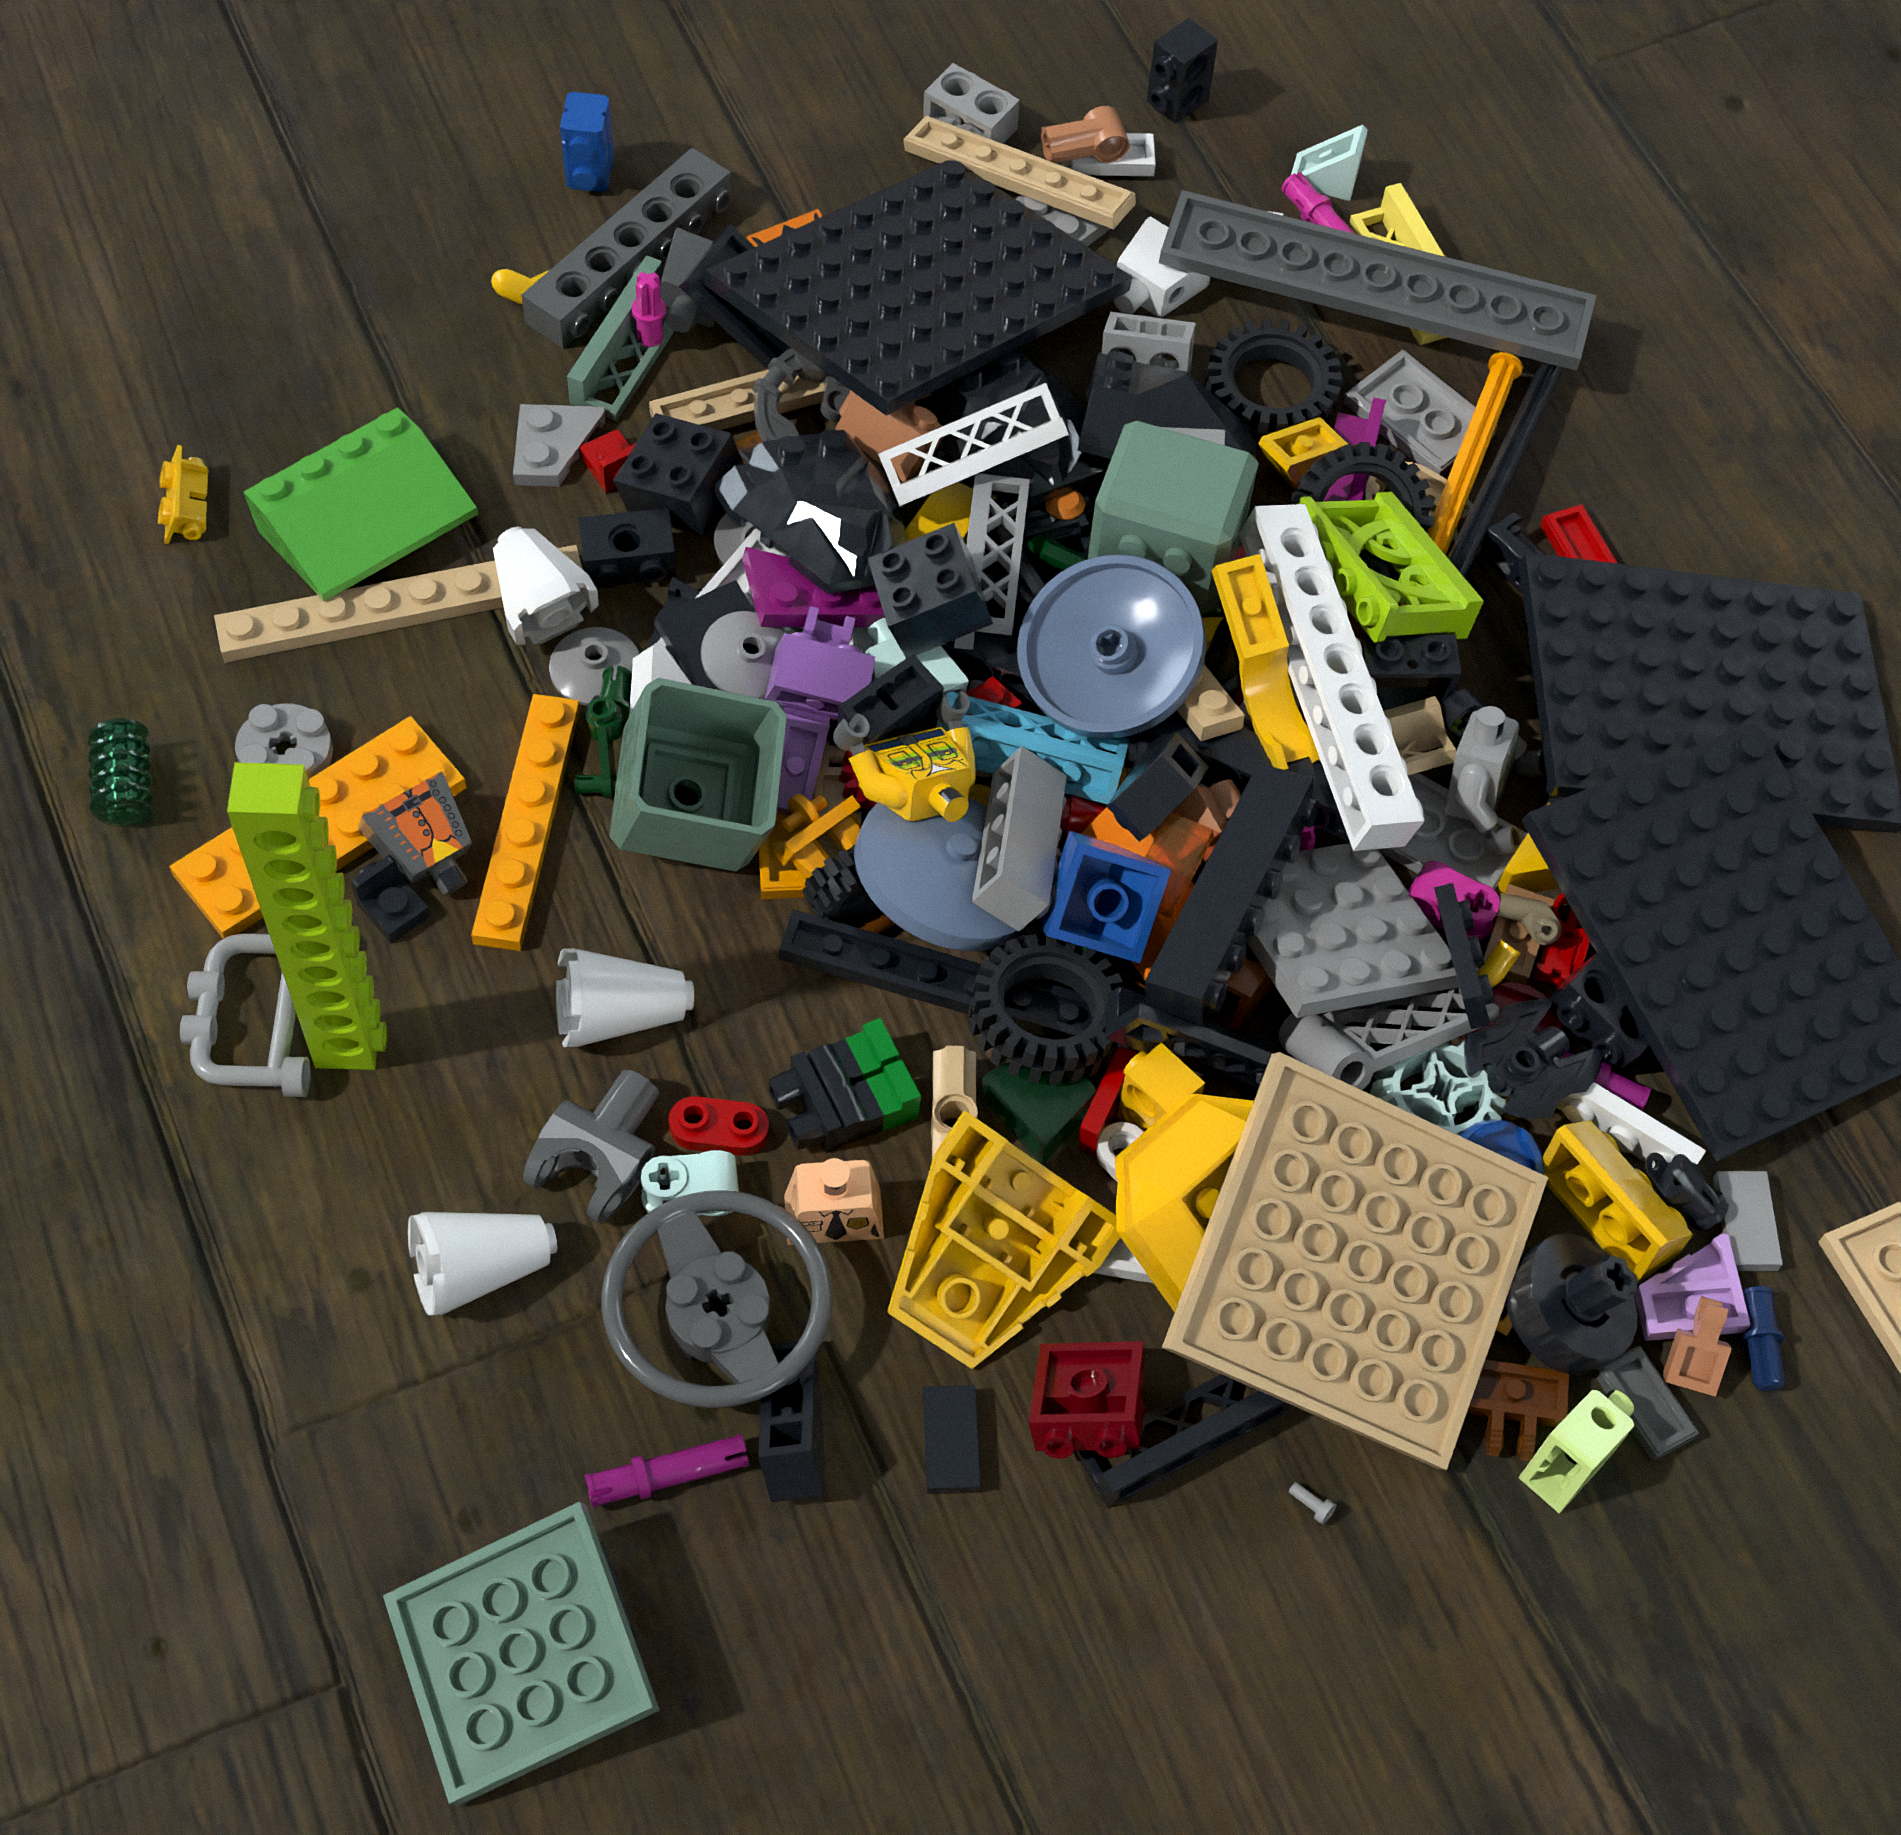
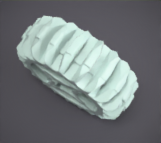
M1466 1039L1459 1042L1457 1047L1450 1045L1448 1041L1376 1071L1374 1075L1376 1081L1373 1082L1370 1089L1371 1095L1459 1136L1474 1123L1490 1119L1501 1120V1115L1504 1113L1503 1108L1506 1105V1100L1501 1098L1502 1095L1500 1093L1495 1094L1490 1090L1488 1086L1489 1081L1487 1080L1488 1074L1484 1070L1476 1078H1471L1467 1074L1464 1059ZM1421 1072L1422 1080L1419 1084L1412 1085L1411 1090L1401 1091L1400 1083L1403 1080ZM1465 1107H1475V1116L1459 1125L1454 1124L1456 1113L1463 1112Z

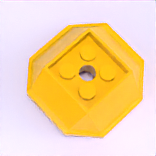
M1188 1094L1115 1157V1179L1118 1180L1116 1197L1117 1233L1174 1312L1178 1306L1254 1101Z

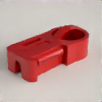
M1563 893L1556 898L1551 909L1561 924V935L1555 943L1544 945L1539 962L1536 963L1532 972L1535 979L1560 987L1571 973L1583 964L1590 943L1584 929L1575 928L1577 917L1572 908L1570 909L1566 924L1559 918V907L1568 903Z

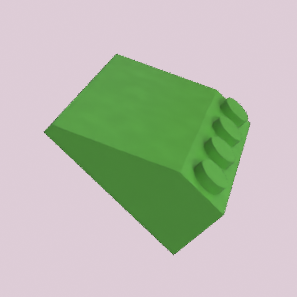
M398 407L379 416L374 421L352 433L342 436L321 450L302 458L299 462L277 474L263 479L260 483L243 492L258 532L323 601L330 599L479 514L476 505L422 430Z

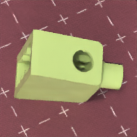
M1591 1390L1550 1433L1518 1478L1560 1514L1610 1458L1635 1426L1630 1418L1634 1412L1631 1400L1618 1390H1610L1605 1396L1597 1390ZM1565 1453L1575 1460L1577 1464L1571 1463L1566 1458Z

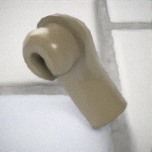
M1505 893L1500 894V907L1496 915L1497 917L1520 921L1532 939L1541 945H1550L1559 939L1561 924L1546 902Z

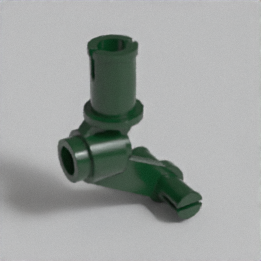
M613 666L605 668L602 675L603 681L600 697L594 699L588 705L586 719L592 737L598 741L601 775L576 774V794H603L604 798H614L617 775L613 741L623 735L624 721L628 719L630 711L627 701L632 673L625 667L617 666L615 680L612 679Z

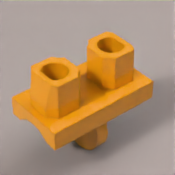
M797 793L788 799L789 809L792 814L782 820V824L788 832H792L799 826L803 830L783 844V848L775 855L783 866L792 861L807 878H812V872L816 867L823 868L825 866L823 861L829 858L818 843L821 839L829 834L840 850L846 849L847 852L851 850L852 846H855L858 832L862 827L855 813L861 806L852 795L820 817L818 813L828 806L827 801L822 795H818L809 801L805 796Z

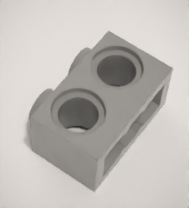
M952 63L924 91L923 118L927 115L1004 144L1018 128L1020 100L1009 92L1001 90L981 79L976 74Z
M1110 312L1103 332L1102 353L1108 354L1109 352H1120L1119 349L1122 348L1128 349L1133 352V355L1129 356L1136 362L1187 371L1190 374L1196 323ZM1169 354L1175 357L1177 360H1167L1163 358L1161 355Z

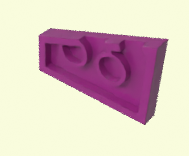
M745 547L742 562L761 627H804L810 606L819 608L817 620L842 627L846 616L855 618L854 627H870L876 621L885 618L876 586L827 594L789 565V557Z

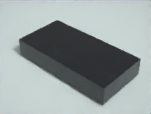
M975 1385L923 1387L922 1401L927 1494L980 1492Z

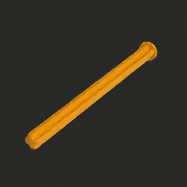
M1499 352L1490 357L1488 362L1490 370L1488 378L1433 515L1435 517L1434 526L1427 531V534L1431 536L1430 538L1445 555L1449 549L1513 380L1518 378L1523 370L1522 362L1510 353ZM1399 602L1398 606L1407 604Z

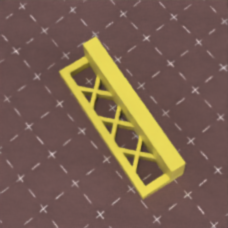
M1401 183L1385 187L1380 208L1354 214L1350 217L1349 225L1355 234L1444 256ZM1383 222L1388 234L1386 238L1369 232L1366 226ZM1410 328L1419 345L1448 338Z

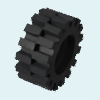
M852 846L848 853L846 849L839 851L838 857L834 860L829 857L823 861L825 866L823 868L816 867L812 872L814 877L807 878L804 883L806 887L803 888L804 897L816 916L854 926L859 918L862 921L869 918L868 913L872 910L876 912L880 910L860 881L855 865V846Z

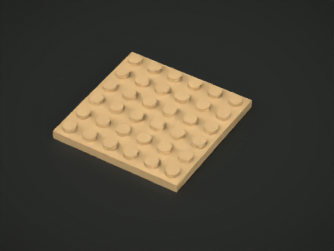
M1281 1052L1274 1053L1270 1057L1162 1348L1436 1469L1447 1470L1548 1177Z

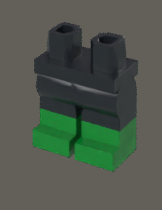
M881 1018L864 1024L862 1032L833 1044L816 1047L806 1054L801 1052L791 1056L790 1069L769 1079L768 1083L769 1094L778 1110L801 1102L805 1113L787 1119L789 1135L797 1150L822 1144L825 1152L828 1153L840 1148V1144L851 1143L918 1119L921 1095L903 1060H899V1052Z

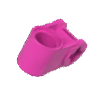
M1439 861L1425 862L1410 886L1408 896L1415 900L1432 926L1445 932L1434 887L1453 883L1458 902L1468 899L1475 928L1466 930L1467 937L1478 936L1479 943L1486 941L1491 936L1494 926L1493 918L1497 915L1500 907V899L1496 891L1488 885L1479 883L1455 871L1445 863ZM1481 897L1485 899L1483 907L1479 905Z

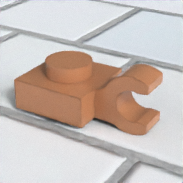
M1701 1296L1695 1312L1693 1332L1677 1328L1662 1374L1665 1382L1716 1397L1732 1349L1727 1342L1718 1340L1728 1314V1309L1722 1307L1721 1301Z

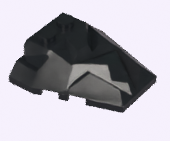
M1017 349L932 392L931 396L919 399L914 403L916 406L924 407L936 416L937 422L945 426L1046 383L1069 435L982 472L989 475L1030 479L1027 504L1030 506L1102 481L1106 475L1107 468L1101 456L1077 451L1084 415L1081 412L1073 390L1048 368L1035 360H1029ZM1041 395L1023 402L1016 421L1032 428L1050 421ZM1016 406L999 414L1011 418ZM993 416L983 419L980 422L974 439L989 445L1001 442L1009 423ZM974 424L957 430V432L969 436ZM1014 426L1009 438L1026 430ZM948 434L942 439L933 457L942 451L954 457L956 461L960 459L967 441ZM972 443L967 456L984 448ZM1004 492L1016 499L1019 497V494Z
M844 429L826 430L822 433L796 437L785 436L777 440L760 442L753 449L749 464L734 466L715 483L714 494L731 520L740 527L746 525V522H750L761 531L760 542L769 549L773 548L775 543L790 553L788 564L827 594L876 586L868 558L908 542L902 509L899 506L884 467L861 450L851 435Z

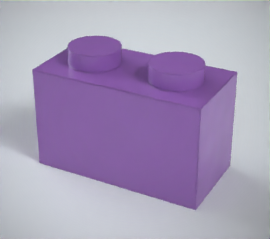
M784 633L774 651L765 700L838 720V706L871 683L876 657L863 654V651L856 646L847 644L833 646L818 642L817 638L810 634Z

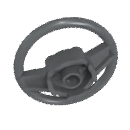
M710 1190L680 1196L658 1206L643 1216L630 1228L614 1250L606 1269L601 1292V1311L606 1335L612 1349L626 1369L643 1385L665 1398L682 1404L707 1408L731 1407L750 1403L774 1393L793 1380L807 1366L820 1347L828 1329L833 1303L832 1281L826 1259L820 1246L808 1229L799 1220H796L791 1213L767 1199L748 1193L728 1190ZM730 1211L758 1218L785 1235L802 1256L808 1270L812 1289L811 1311L800 1340L779 1364L765 1334L768 1330L771 1310L770 1297L764 1279L752 1265L744 1262L739 1254L735 1252L721 1253L697 1216V1213ZM655 1233L658 1235L671 1278L666 1287L667 1299L665 1309L673 1343L689 1359L694 1357L702 1362L715 1363V1367H719L734 1384L704 1386L676 1379L651 1364L637 1349L631 1339L624 1320L622 1307L624 1281L634 1257ZM715 1304L727 1306V1315L719 1317L715 1311L706 1313V1311H709L710 1307Z

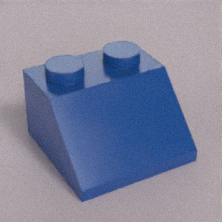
M1069 831L1052 882L1051 894H1053V902L1047 913L1040 918L1039 923L1046 936L1140 963L1171 869L1116 844Z

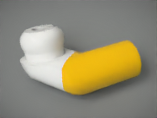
M1500 939L1486 959L1485 965H1482L1480 969L1476 967L1477 975L1488 974L1491 988H1493L1503 980L1521 952Z

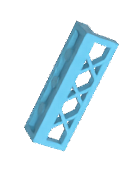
M948 691V704L956 709L955 701L959 693ZM968 696L970 706L966 713L972 715L965 714L962 723L963 727H968L970 731L976 770L993 774L997 768L1023 746L1067 775L1066 794H1072L1104 804H1108L1113 798L1121 776L1130 741L1129 738L1103 739L1082 736L1059 726L1049 717ZM939 720L937 721L936 727H942L946 732L949 731V726L941 723ZM1004 724H1010V725L1018 726V728L1011 727V726L1004 725ZM1050 736H1055V737L1063 738L1064 740H1060V739L1053 738V737H1050ZM1096 748H1101V749H1105V750H1108V751L1116 752V754H1113V753H1110V752H1106V751H1102V750H1098V749H1096Z

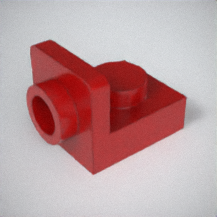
M618 429L579 446L580 458L606 494L617 489L613 480L636 445L630 446Z

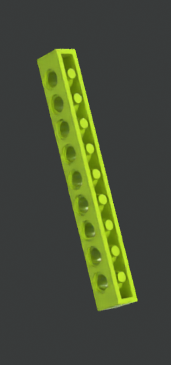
M235 762L227 813L314 1066L319 1069L375 1070L377 1052H385L387 1025L386 1022H380V1000L373 999V976L366 975V952L359 951V927L351 926L352 903L351 900H344L345 882L343 873H336L337 853L334 845H328L327 817L319 816L318 787L310 786L304 764Z

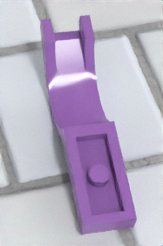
M810 606L802 633L816 637L818 642L833 646L849 645L855 618L846 616L843 627L817 620L819 608ZM784 706L783 711L787 715L776 812L789 816L792 813L789 809L788 799L799 793L809 801L812 800L830 727V718Z

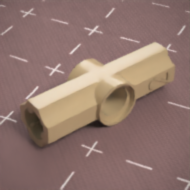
M946 1046L941 1050L933 1051L932 1160L935 1152L952 1129V1127L943 1123L944 1120L959 1118L964 1110L975 1118L978 1116L976 1106V1052L970 1051L964 1046Z

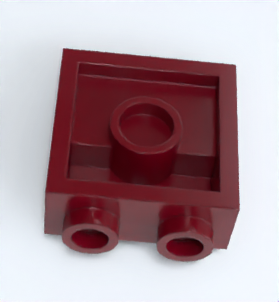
M1143 1341L1040 1344L1029 1416V1427L1035 1451H1043L1046 1455L1055 1459H1064L1070 1457L1073 1451L1096 1450L1098 1454L1107 1458L1121 1457L1126 1453V1450H1140L1145 1411L1142 1389L1146 1351Z

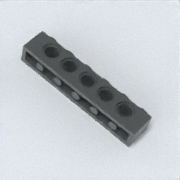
M692 147L521 294L525 323L562 349L567 347L576 338L582 337L588 331L590 325L604 313H608L646 255L658 259L662 263L667 261L673 235L677 227L698 235L708 221L716 214H721L728 208L732 201L731 172Z

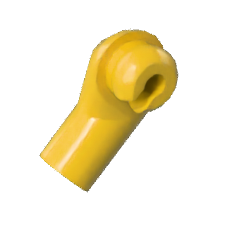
M501 269L493 274L491 283L497 294L523 305L521 294L548 271L528 278L513 270Z

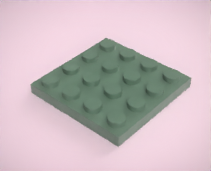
M580 1501L383 1595L448 1803L451 1805H462L660 1711L589 1510Z

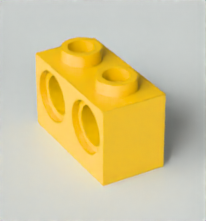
M1160 1043L1148 1054L1145 1051L1139 1052L1126 1065L1123 1071L1125 1079L1117 1117L1122 1122L1134 1124L1145 1132L1186 1095L1202 1094L1205 1082L1163 1043Z

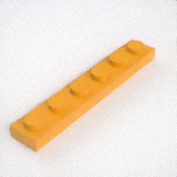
M533 694L471 934L474 945L521 951L580 714L579 700Z

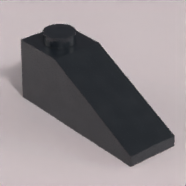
M799 1340L770 1343L778 1364L793 1350ZM817 1352L807 1366L793 1380L774 1393L761 1398L758 1458L771 1503L824 1496L825 1451Z

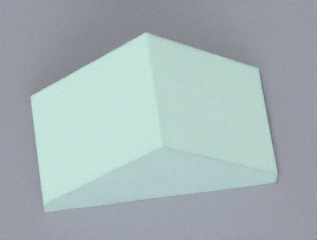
M1360 125L1297 153L1291 175L1294 173L1297 175L1298 172H1301L1320 194L1350 201L1368 130L1364 125Z

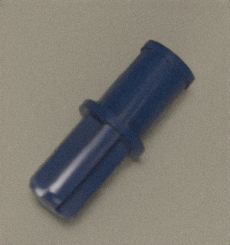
M1765 1286L1746 1288L1743 1290V1296L1750 1327L1742 1335V1343L1749 1348L1753 1384L1759 1391L1778 1390L1785 1383L1779 1345L1784 1341V1334L1778 1329L1776 1321L1774 1291L1772 1288Z

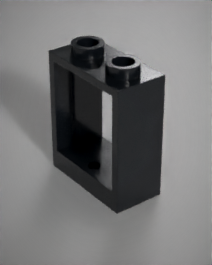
M1362 635L1360 642L1362 656L1370 677L1430 678L1427 687H1377V696L1383 711L1434 696L1441 706L1449 696L1455 693L1461 676L1456 635L1386 636L1383 642H1373L1368 635ZM1408 666H1417V668L1411 669Z

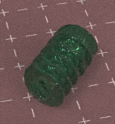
M126 718L109 719L91 729L87 738L90 748L88 753L90 763L88 775L91 780L89 785V793L91 795L89 808L94 817L109 825L119 827L137 826L151 820L153 815V809L150 805L152 792L149 789L152 778L148 772L151 767V761L148 757L150 744L146 740L150 733L148 728L141 722Z

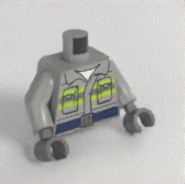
M1486 706L1472 712L1457 748L1445 814L1469 820L1480 833L1486 832V843L1489 853L1499 857L1515 854L1517 851L1515 845L1520 844L1522 841L1520 831L1515 825L1499 828L1497 825L1499 818L1496 815L1512 773L1515 759L1516 770L1521 778L1545 777L1546 773L1541 768V765L1545 764L1543 749L1526 750L1527 744L1518 735L1519 723L1515 719L1505 717L1504 712L1497 707Z

